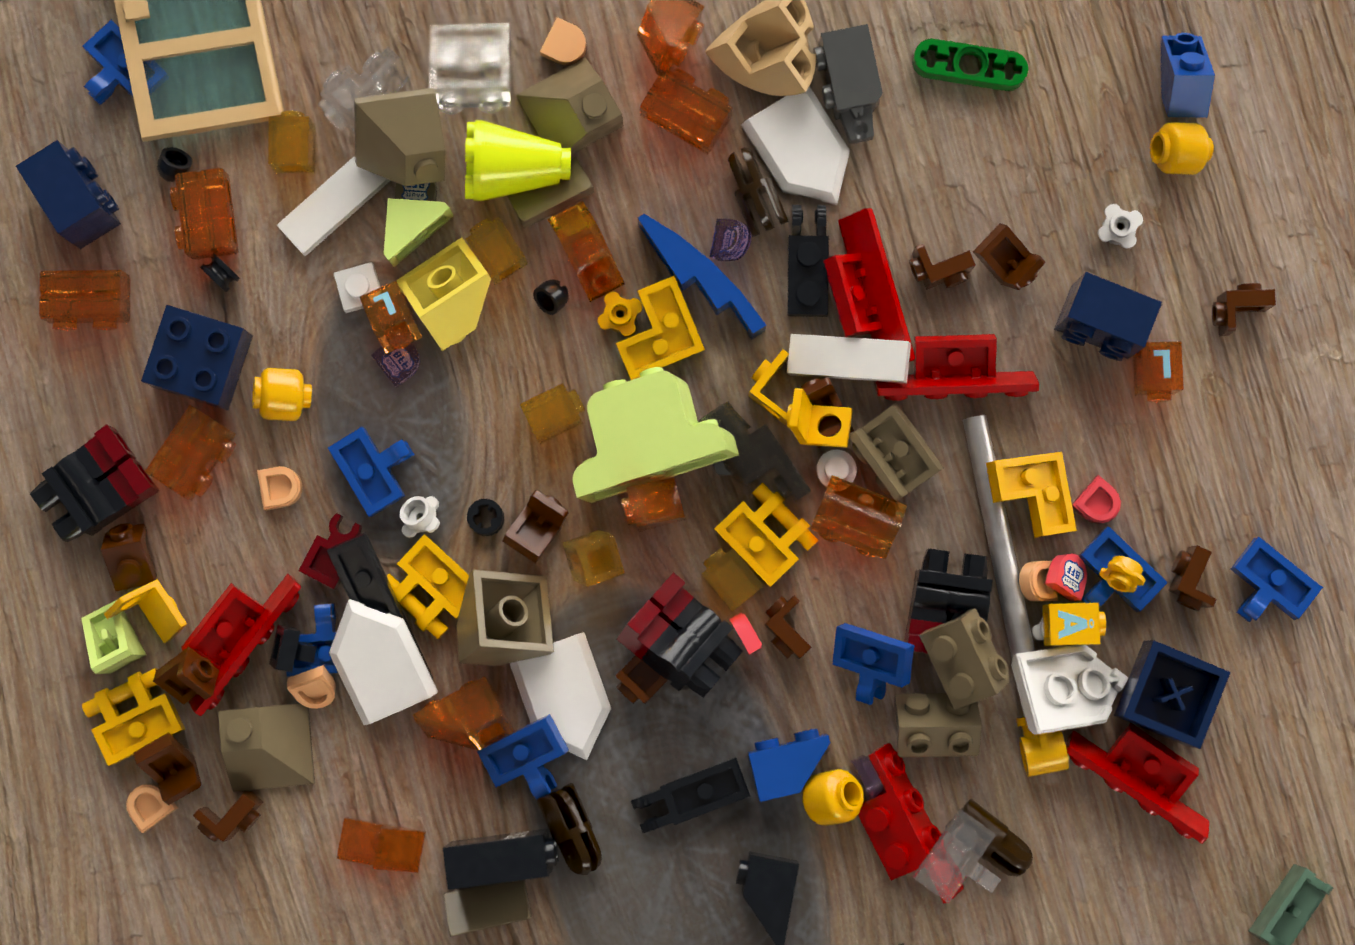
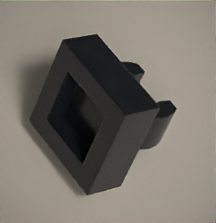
M278 624L269 664L276 670L292 672L295 659L314 662L317 646H313L312 643L299 641L300 631L296 628Z

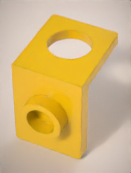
M782 349L772 363L765 359L751 378L756 383L749 391L748 397L784 425H787V413L761 393L788 359L789 353Z
M795 388L793 403L789 405L787 411V426L792 430L801 445L847 448L853 411L849 407L812 405L804 389ZM828 416H835L841 421L840 431L831 437L821 435L818 429L821 420Z
M158 579L120 597L104 613L105 617L109 619L138 604L163 643L172 640L187 625V622L178 610L176 602L167 594Z

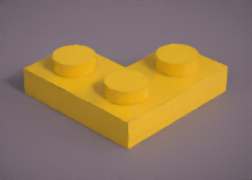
M675 275L637 290L652 328L615 343L630 380L640 377V373L646 369L665 367L705 350Z
M1062 452L995 460L986 463L993 503L1027 498L1034 538L1077 531Z

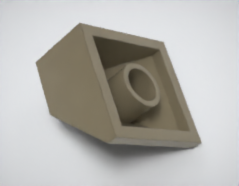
M585 57L516 95L538 136L561 143V148H571V155L623 127L621 111L605 83Z
M434 88L354 98L355 163L357 167L403 186L445 181V144Z
M473 569L469 573L456 624L459 663L498 666L551 655L554 652L547 577Z
M297 703L218 711L221 754L233 792L315 783L308 707Z

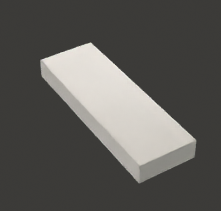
M354 156L280 221L277 226L299 251L306 256L391 180L357 167Z
M791 334L787 374L790 376L907 383L911 343L900 340Z

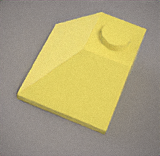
M461 237L397 279L396 282L438 346L444 351L451 345L461 342L466 335L476 329L491 277Z

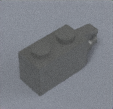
M868 24L821 33L819 47L814 48V54H816L817 71L824 70L827 85L822 86L826 110H833L835 120H841L849 144L872 140L874 137L873 112L879 105L883 92Z

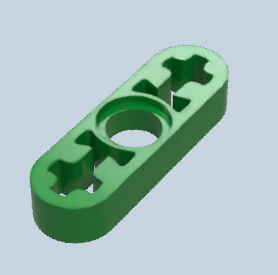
M926 39L919 43L912 58L913 68L921 77L1002 91H1013L1019 88L1028 74V63L1018 52L940 39ZM928 50H933L937 59L948 60L949 52L955 53L951 64V71L945 70L948 62L936 61L934 67H928L927 60L920 58V56H926ZM973 55L980 61L981 70L974 75L965 74L959 67V60L963 56ZM989 59L995 60L992 68L1002 69L1007 62L1013 64V70L1019 72V74H1014L1012 80L1005 79V72L993 70L990 78L985 77L989 67Z

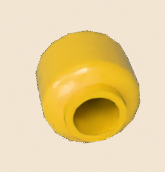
M1166 123L1153 135L1150 143L1151 159L1165 174H1198L1205 167L1207 161L1212 158L1214 150L1212 139L1209 138L1206 129L1198 123Z
M266 368L262 371L260 377H254L252 408L259 409V414L263 419L296 421L301 416L302 408H310L312 385L304 384L303 375L299 370Z
M841 769L810 776L802 791V802L807 815L816 824L824 826L846 823L855 819L860 812L864 800V793L860 783L850 772Z

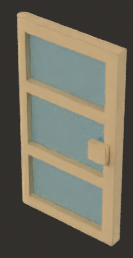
M114 0L142 142L273 121L285 117L261 0Z

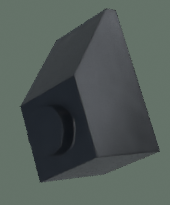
M749 851L748 861L740 859L736 884L743 885V897L776 945H784L799 863L797 860Z

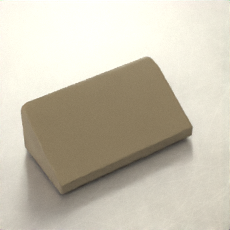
M575 157L571 159L570 180H560V184L507 195L525 229L595 192L592 183Z
M525 880L474 886L444 893L450 937L523 921L532 917Z

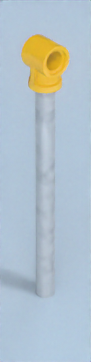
M979 415L963 419L1008 643L1013 659V655L1035 651L1024 596L1020 590L1019 571L1005 503H993L986 463L995 461L987 416ZM1025 715L1024 717L1016 718L1017 727L1022 726L1023 736L1019 737V747L1027 777L1069 769L1067 748L1061 731L1034 735L1028 729Z

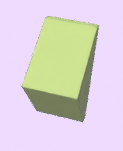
M388 198L383 254L393 267L398 265L454 216L450 207L445 202Z
M117 600L81 618L90 666L95 674H111L146 655L125 611L109 619L105 617L104 613Z

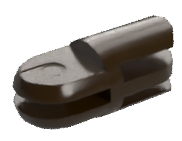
M741 148L753 182H748L735 152L730 154L728 161L739 187L734 192L751 236L754 237L759 235L760 232L747 199L752 198L766 231L773 229L774 223L762 196L764 192H767L781 225L789 221L771 178H763L750 148Z
M567 784L562 789H557L549 795L538 798L537 803L570 870L578 875H587L590 871H595L601 864L602 854L591 829L593 828L574 784Z
M972 799L945 826L950 834L1008 876L1018 877L1025 873L1026 869L1032 865L1033 856L1028 845Z

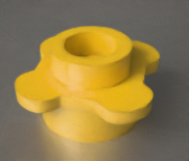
M617 292L608 293L604 297L606 306L603 314L598 317V325L603 330L612 329L616 332H621L626 337L633 335L636 331V316L642 311V303L637 298L630 300L622 298ZM617 311H623L624 316L621 318L617 317Z
M1114 556L1109 561L1108 568H1101L1099 575L1107 580V584L1111 588L1120 592L1134 593L1137 589L1136 586H1143L1145 583V578L1142 576V566L1126 556Z

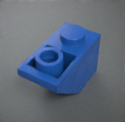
M1191 33L1162 36L1161 98L1167 117L1208 118L1215 73L1202 37Z
M818 728L794 733L795 741L779 744L778 737L755 742L756 750L748 752V757L759 801L763 802L800 793L830 745L829 735H819Z

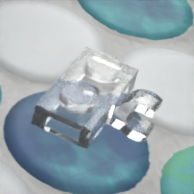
M959 809L915 872L913 878L947 903L954 897L967 876L992 893L1001 879L979 864L978 861L996 834Z

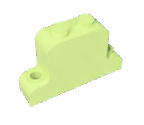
M653 367L642 371L640 378L628 382L623 379L608 382L603 385L604 390L598 391L590 397L587 403V412L597 455L583 461L573 473V485L578 499L593 503L739 456L734 436L729 431L719 427L717 420H705L698 423L688 384L670 372L664 371L662 367Z

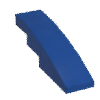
M643 214L638 217L639 228L671 276L675 275L681 291L695 283L716 315L730 307L751 339L765 332L766 324L743 293L710 259L680 235L648 215Z

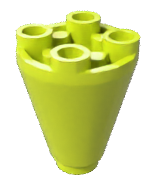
M484 120L467 122L465 199L485 201L560 184V180H570L571 148H561V143Z

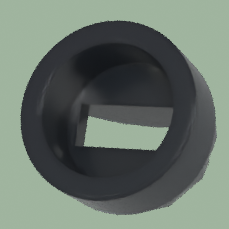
M167 147L161 151L157 162V170L160 176L167 182L181 181L188 174L192 165V159L181 149Z
M558 280L545 281L533 292L534 300L538 307L549 315H554L560 311L569 298L568 288L566 286L561 287Z

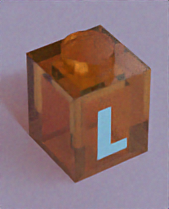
M393 281L360 296L374 334L386 354L396 349L405 348L412 342L423 338L408 301L397 281Z
M1181 341L1147 342L1145 348L1133 355L1135 396L1147 395V402H1166L1172 400V395L1184 390Z

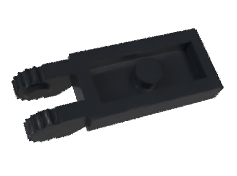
M792 205L791 235L788 237L787 316L827 317L828 275L823 261L829 258V236H826V205H817L815 210L816 236L801 235L803 210L801 205Z
M735 757L661 785L659 790L631 800L633 809H642L652 805L653 802L665 799L669 813L659 817L654 816L640 824L642 833H646L671 823L677 825L748 798L750 793Z

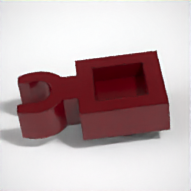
M338 513L329 522L330 536L328 540L317 535L298 570L337 590L341 580L327 550L360 535L362 531V525L355 523L349 533L342 534L339 530V524L344 516Z

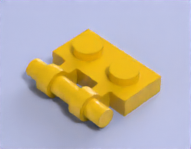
M761 483L752 494L762 506L753 512L742 501L714 528V531L770 588L799 560L788 548L794 541L797 540L808 551L819 540L808 529L810 527L808 522L803 517L799 520L783 503L785 499L777 491L773 493L764 483ZM770 514L787 530L781 538L763 522Z
M424 534L397 563L408 576L401 583L390 573L387 575V579L399 605L416 619L414 624L423 632L427 629L438 640L449 629L438 616L446 609L453 617L458 619L469 574ZM418 584L435 599L428 608L412 594V591Z
M157 668L143 674L138 671L128 676L127 682L111 690L106 687L94 693L95 698L82 703V709L88 718L99 713L103 715L105 723L91 729L108 766H113L133 756V752L168 732L173 736L186 730L169 693H164L154 699L150 693V688L157 685L153 682L156 670H158ZM134 696L139 706L120 715L117 704Z

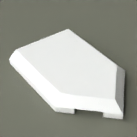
M810 86L805 93L785 96L741 124L744 132L783 193L796 196L802 195L821 200V202L837 205L850 150Z
M349 599L329 654L363 725L372 724L437 694L438 690L405 620L389 613H382L366 607L365 604Z
M585 632L554 642V652L551 655L510 663L530 723L550 714L569 749L568 752L587 760L608 717L611 705Z
M1072 645L1018 653L1013 655L1011 664L1027 726L1034 735L1106 723L1113 710L1111 706L1118 692L1123 690L1128 677L1117 668L1111 669L1096 657L1097 653L1087 645Z

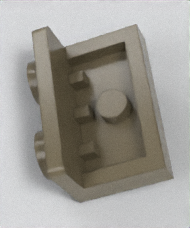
M898 403L893 404L865 426L849 435L853 441L852 448L856 456L863 463H868L877 475L875 479L879 488L887 496H892L895 501L913 491L944 468Z
M975 608L967 611L959 618L925 630L919 635L954 710L997 695L1009 684L1007 664L997 654L991 641L990 628L987 622L980 618Z
M947 693L895 694L894 709L898 731L897 753L899 757L979 755L982 724L978 702L954 710Z

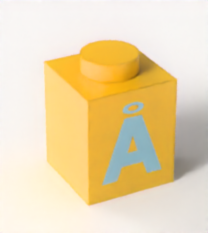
M1099 603L1042 605L1044 646L1101 644L1100 636L1106 635V616L1104 611H1099Z

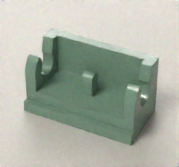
M1293 864L1248 931L1267 945H1292L1325 895H1329L1333 887L1316 878V874L1309 869Z

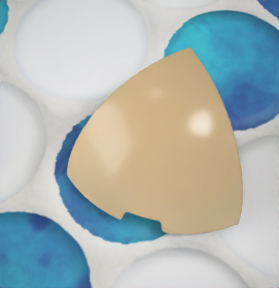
M764 0L729 26L714 40L705 53L726 75L752 90L776 96H792L805 93L811 84L816 67V54L810 53L807 37L808 33L814 29L805 0Z

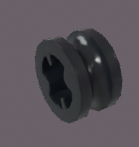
M213 253L210 256L212 258L211 263L208 265L203 264L200 268L227 292L230 289L229 283L231 281L237 282L240 277Z
M479 499L469 507L467 522L470 528L477 534L492 536L503 527L504 513L495 501ZM483 507H488L489 512L496 511L497 517L491 520V527L483 528L484 525L482 523L478 525L475 523V517L481 515L480 509Z

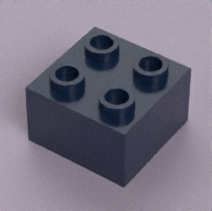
M56 140L16 165L19 173L57 233L79 249L84 248L121 224L114 212L119 210L118 205L106 189L102 190L100 185L94 180L98 177L96 170L85 156L82 157L75 147L68 149Z
M1085 272L1071 286L1054 330L1062 332V338L1072 344L1084 346L1087 342L1099 347L1101 355L1116 361H1122L1123 357L1129 359L1145 348L1162 302Z
M166 305L141 382L153 388L228 411L253 335L244 328Z
M1155 640L1143 641L1114 716L1187 747L1201 749L1231 672Z

